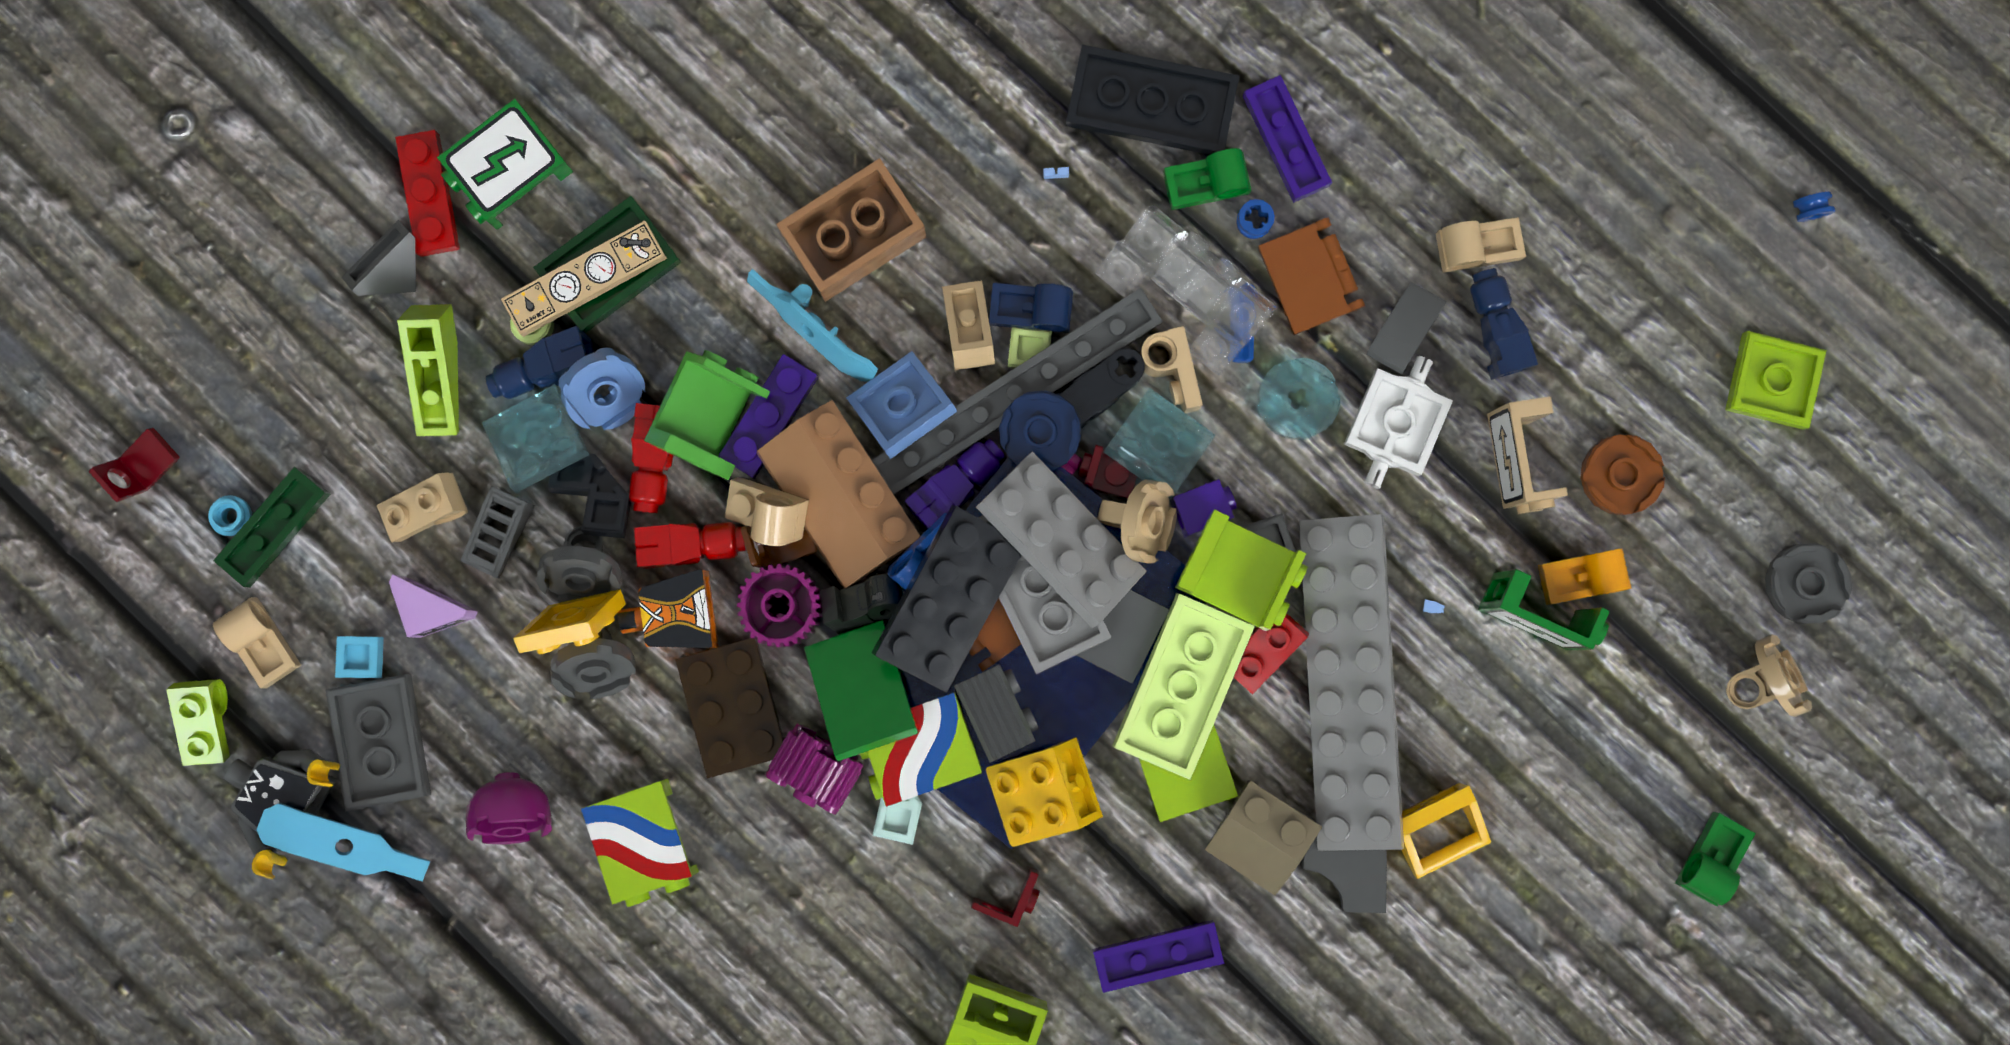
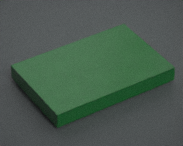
M883 620L804 647L837 761L918 734L898 667L871 653L885 629Z

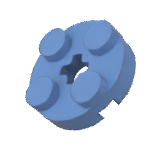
M608 347L600 348L595 353L579 359L559 379L561 400L568 415L576 424L590 429L589 426H602L603 430H608L625 424L634 416L636 403H641L639 399L642 395V389L645 392L644 379L632 360ZM602 385H610L608 387L610 393L607 396L603 397L601 394L594 396L597 388Z

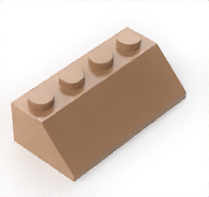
M833 400L797 419L757 450V455L780 491L809 500L804 528L843 589L850 587L901 556L920 537Z

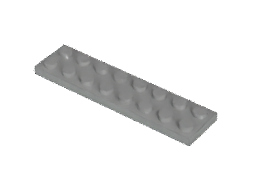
M1377 514L1299 520L1301 551L1307 553L1302 563L1308 566L1303 578L1305 630L1309 632V636L1306 639L1315 812L1316 823L1322 826L1317 835L1318 851L1404 849L1384 516Z

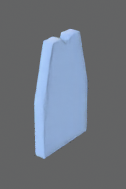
M1425 600L1423 612L1444 613L1443 609L1445 606L1435 601Z

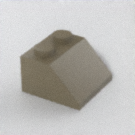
M1248 780L1206 846L1205 851L1276 896L1302 861L1322 826Z

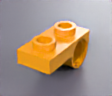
M1622 548L1537 565L1546 605L1632 589Z

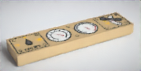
M643 221L501 298L519 334L524 337L667 258L648 223Z

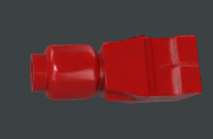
M636 403L635 423L631 438L632 463H634V466L639 467V470H635L632 473L629 499L634 502L633 511L658 514L659 505H663L666 500L668 477L663 471H668L672 466L674 455L644 441L660 408L658 405Z
M733 522L707 524L703 530L698 528L695 523L634 528L637 567L650 569L697 564L700 562V559L704 558V555L709 560L735 558L740 551H747L741 533L742 527H736Z

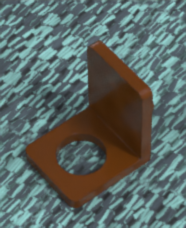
M745 526L741 528L749 560L753 567H763L765 569H768V565L777 567V564H786L815 553L818 550L804 528L802 539L787 545L770 546L755 541L759 551L758 554L753 539L750 538L752 527Z

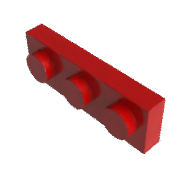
M434 129L395 137L411 231L415 237L416 254L424 257L460 250L449 185L441 176V173L446 169L437 158L443 153L440 134Z

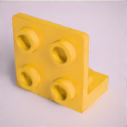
M1077 737L1062 741L1044 750L986 768L993 795L1012 847L1078 830L1103 817Z

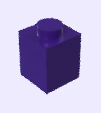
M1219 479L1174 496L1169 500L1172 508H1177L1176 519L1184 538L1201 532L1214 509L1229 516V521L1234 518L1232 510L1237 508L1229 486L1222 487Z

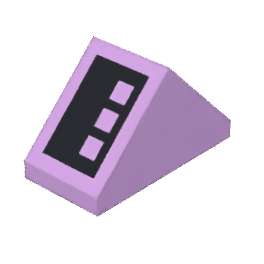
M392 575L389 581L407 637L421 638L475 619L478 613L477 610L406 576Z

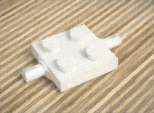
M1417 356L1409 377L1395 376L1381 369L1374 371L1344 442V445L1365 453L1373 460L1366 480H1364L1365 484H1373L1372 487L1380 489L1388 467L1400 468L1416 476L1422 475L1453 402L1451 399L1434 393L1424 384L1430 367L1433 364V361L1430 359L1425 360V357Z

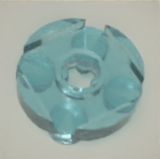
M1296 358L1295 360L1282 362L1274 366L1263 378L1257 394V412L1264 420L1266 426L1275 434L1290 440H1308L1326 430L1338 414L1340 394L1338 395V388L1335 384L1336 380L1324 365L1315 360ZM1299 389L1306 392L1304 399L1309 402L1308 407L1300 406L1298 409H1294L1291 406L1292 401L1288 398L1289 392L1296 393Z

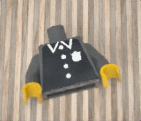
M303 749L282 750L275 756L261 757L254 767L240 759H236L228 767L224 774V780L240 789L231 805V810L238 816V824L254 855L252 862L253 873L273 880L275 878L272 873L273 865L285 866L288 861L285 856L277 854L276 848L263 844L256 829L264 810L282 803L316 815L337 781L336 778L328 775L330 769L339 770V763L326 761L314 751Z

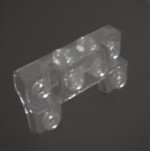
M1155 205L1147 207L1125 238L1118 241L1095 274L1124 298L1133 293L1142 280L1148 276L1206 325L1205 329L1190 346V353L1217 376H1220L1278 307L1239 276L1241 271L1234 263L1226 258L1219 259L1208 250L1209 244L1201 236L1194 232H1189L1188 234Z

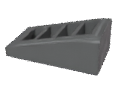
M491 486L479 512L461 562L499 579L535 505ZM500 504L514 510L512 518L497 511ZM493 519L508 525L506 533L490 526ZM486 533L502 540L500 548L483 541ZM481 548L496 555L495 562L492 563L477 556L478 549Z

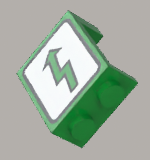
M513 99L437 157L446 169L441 173L444 180L456 193L462 190L470 201L465 206L480 224L487 221L496 230L503 226L497 215L551 174H554L562 181L573 173L572 169L516 99Z
M1516 569L1493 573L1478 611L1565 650H1594L1595 645H1600L1604 640L1609 628V623L1605 622L1610 612L1609 610L1604 608L1575 610L1566 629L1519 608L1532 576Z

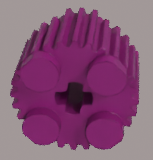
M777 564V567L768 565V569L762 567L759 573L752 572L751 579L745 578L746 586H740L742 594H738L741 602L737 603V607L741 608V611L737 614L743 617L740 623L746 626L744 628L745 632L751 633L750 638L758 639L757 642L760 644L784 648L801 644V639H809L808 633L816 632L813 627L820 625L818 618H822L823 614H821L820 588L815 586L816 582L810 579V575L796 567ZM787 596L789 599L787 605L790 607L788 613H779L775 616L772 612L776 608L772 605L775 598L783 600Z
M797 723L793 731L790 730L771 761L765 776L780 786L786 787L789 784L795 789L793 796L806 805L814 808L817 804L824 810L836 815L862 773L863 764L857 761L858 756L856 755L837 761L830 741L820 736H815V731Z

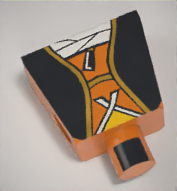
M703 569L695 570L642 587L638 591L640 607L621 609L618 612L621 633L643 631L646 647L710 649L719 647L709 571Z

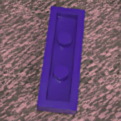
M1281 75L1244 91L1242 97L1293 203L1330 187L1332 181Z
M783 354L762 386L770 391L767 399L760 396L755 397L718 457L736 465L735 468L755 479L764 465L756 453L757 450L789 426L818 380V375Z
M1213 920L1092 949L1103 993L1224 964Z

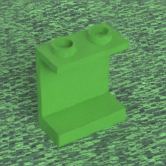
M704 350L703 355L700 356L686 351L644 441L709 473L729 480L736 465L718 456L728 442L749 395L753 394L767 399L770 391L756 384L759 379L758 376L736 367L735 372L725 368L727 360L717 354Z

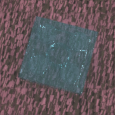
M555 384L482 422L507 482L515 493L589 455L575 422L570 418L562 403L561 391Z
M1149 388L1106 447L1104 453L1142 480L1168 483L1175 495L1215 437V434Z

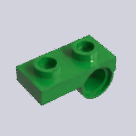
M1239 148L1218 151L1207 156L1204 160L1165 167L1163 170L1171 210L1249 195L1252 191L1244 154Z
M1712 812L1674 884L1711 905L1726 904L1733 897L1739 886L1740 874L1736 870L1756 833L1721 813Z

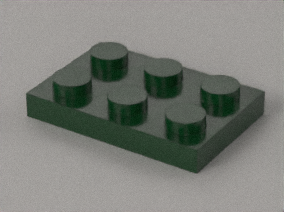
M629 196L533 267L538 275L542 277L643 221L648 223L667 259L568 312L567 314L576 326L584 333H587L682 263L632 196Z

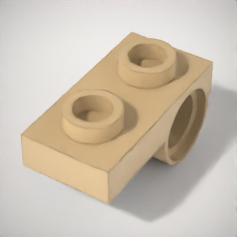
M1519 217L1480 224L1478 221H1465L1446 226L1436 233L1443 273L1519 261L1526 257Z
M449 472L438 473L377 505L391 543L402 542L433 525L450 522L468 513L454 474Z
M256 597L249 598L213 623L217 637L230 651L239 654L260 689L270 687L301 666L268 612Z

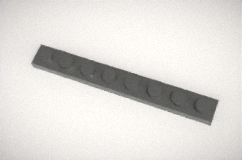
M1139 288L955 406L956 413L890 459L886 452L874 458L872 462L893 495H896L974 443L997 430L1004 411L1016 398L1033 391L1055 393L1106 360L1116 351L1125 348L1161 325L1163 321L1142 288Z

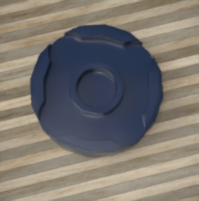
M1049 391L1027 392L1016 398L1004 411L999 426L1000 443L1008 457L1016 465L1033 451L1051 471L1068 463L1077 452L1082 438L1081 420L1074 406L1062 395Z

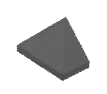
M398 220L342 276L343 280L358 296L416 292L414 235Z

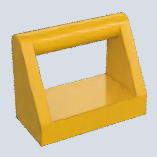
M1457 783L1402 811L1404 849H1402V852L1416 879L1491 843L1477 800L1469 785ZM1462 808L1474 833L1419 860L1410 833Z

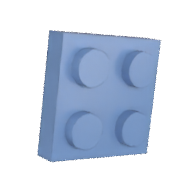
M913 351L846 397L890 459L957 412L951 400Z

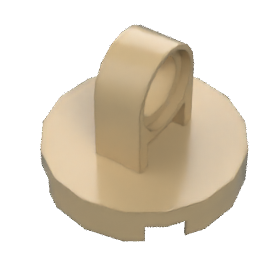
M1145 479L1135 486L1126 504L1102 500L1097 519L1102 524L1121 529V542L1125 554L1131 560L1142 563H1155L1158 561L1155 558L1158 550L1166 552L1175 531L1177 508L1169 507L1168 497L1171 495L1175 496L1174 491L1166 482Z
M1772 634L1756 641L1755 650L1760 665L1731 677L1727 683L1726 692L1732 704L1739 708L1751 709L1777 699L1790 716L1796 717L1811 711L1812 702L1802 700L1801 693L1808 691L1807 685L1788 649L1779 652L1776 648V645L1780 644L1781 641L1776 635ZM1749 678L1758 684L1760 691L1756 700L1749 702L1739 697L1736 688L1741 679Z

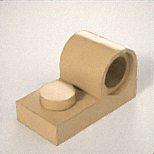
M982 280L942 286L955 370L994 365V349Z
M1184 326L1168 329L1167 331L1149 336L1144 341L1139 353L1144 361V372L1152 377L1173 375L1175 381L1169 382L1173 404L1181 405L1183 414L1199 411L1203 404ZM1155 346L1163 347L1169 354L1168 363L1163 365L1153 363L1148 356V350Z
M737 477L730 480L725 518L752 527L750 538L758 543L770 546H783L802 539L809 500L742 477Z

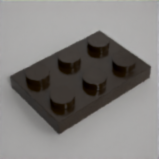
M749 638L675 659L707 779L772 761L783 743L784 737L757 639Z

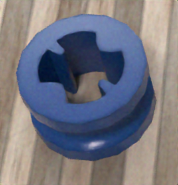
M1831 192L1816 193L1793 201L1794 208L1800 210L1799 215L1796 216L1797 222L1815 220L1835 213V207L1830 206L1828 203L1829 199L1832 198Z
M1249 200L1242 206L1237 215V229L1247 238H1262L1274 224V211L1270 204L1264 200ZM1252 210H1257L1258 216L1266 220V223L1261 222L1258 229L1253 228L1251 221H1245V216L1249 217Z

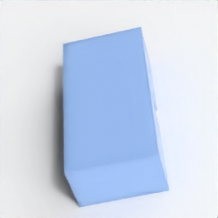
M1069 167L1058 168L1057 174H1055L1054 168H1043L1044 179L1069 178Z

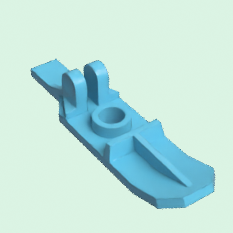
M753 269L748 273L747 283L768 300L782 319L838 370L859 381L869 382L874 379L878 368L869 359L854 353L836 336L838 332L836 326L828 331L823 321L816 314L805 311L809 306L812 296L810 286L801 284L789 293L770 285Z
M282 803L265 809L256 829L262 843L365 876L389 871L423 882L430 864V860L392 848L380 834L307 813ZM341 839H348L352 842L353 847L348 852H340L336 848V843Z

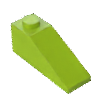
M452 304L411 305L397 320L416 436L457 435L459 433L458 342Z

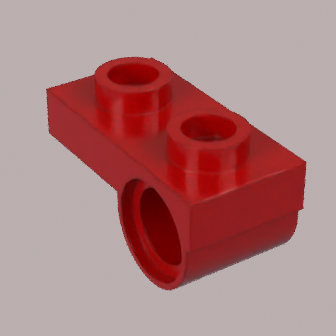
M1286 614L1280 626L1273 624L1271 630L1264 631L1256 627L1251 634L1233 678L1253 695L1308 638L1309 632L1288 614Z

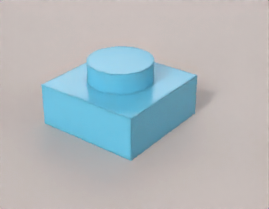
M337 636L335 678H382L384 637Z

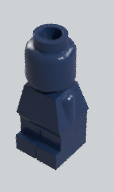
M1496 268L1472 275L1474 284L1470 287V293L1476 312L1484 315L1480 321L1483 346L1489 352L1492 362L1487 367L1490 379L1494 380L1526 371L1538 365L1529 336V329L1514 308L1508 309L1512 303V298L1505 277L1498 276Z
M577 326L546 338L543 337L523 354V358L516 357L496 365L493 368L492 374L487 375L485 378L487 387L494 398L503 396L506 399H512L532 391L535 384L540 388L559 386L560 377L575 362L584 356L595 353L591 339Z

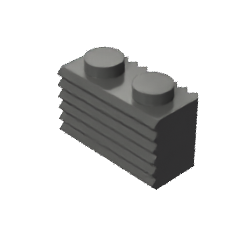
M999 664L954 686L989 762H993L1036 741L1032 732L1038 730L1039 727L1029 706L1021 710L1014 694L1021 692V689L1012 669L1003 672Z

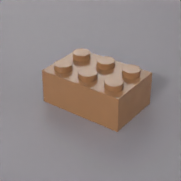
M880 158L776 224L782 237L825 302L926 238L924 224Z

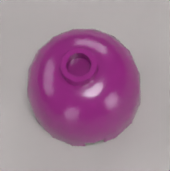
M506 772L497 774L494 777L495 781L482 785L472 795L467 805L466 835L471 841H473L476 834L482 835L483 844H515L530 841V836L527 833L541 830V837H544L552 831V815L548 797L540 786L530 780L521 779L518 773Z

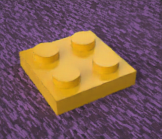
M619 589L548 605L513 638L518 652L524 653L536 650L538 654H545L565 643L573 642L575 646H582L593 642L599 637L598 633L601 629L614 622V616L626 605L622 591Z

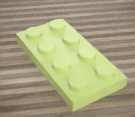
M1176 593L1112 746L1191 780L1255 626Z

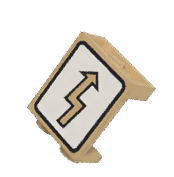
M1551 396L1509 402L1487 414L1503 509L1517 507L1518 514L1537 512L1555 507V499L1568 496L1567 487L1533 492L1522 425L1530 424L1554 413Z

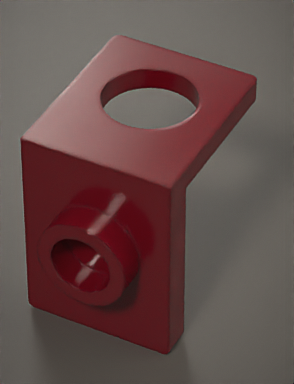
M152 427L146 429L118 459L94 466L89 470V473L115 502H119L148 491L180 457L155 428ZM108 472L121 476L125 480L127 488H121L112 483L108 477Z
M1030 867L1012 912L976 897L973 898L971 908L1018 927L1023 913L1031 914L1037 902L1040 890L1035 889L1034 886L1039 876V871Z

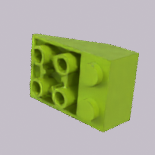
M968 974L944 1045H1036L1048 1012L1047 1001Z

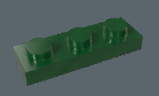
M293 467L213 562L240 585L251 588L331 494L301 468Z

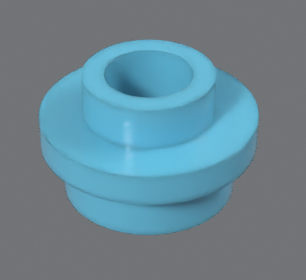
M232 495L217 499L210 507L208 513L211 527L217 533L224 536H235L252 516L249 504L244 499ZM235 509L237 518L235 522L230 524L227 520V514L230 510Z

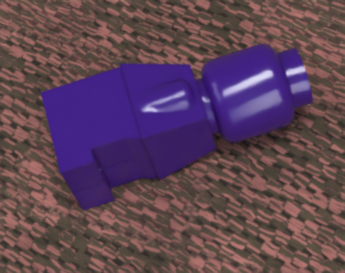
M988 439L985 443H974L958 457V466L955 464L952 466L946 465L937 474L930 477L922 487L904 501L905 506L928 529L944 513H948L952 504L960 508L974 495V484L978 486L983 485L999 471V462L1005 457L1003 452L991 439Z

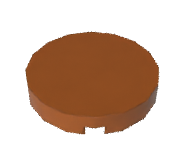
M1615 435L1600 440L1589 449L1582 462L1580 479L1585 494L1594 506L1609 514L1628 515L1643 511L1657 501L1664 488L1665 477H1663L1662 469L1664 464L1661 455L1651 443L1635 435Z

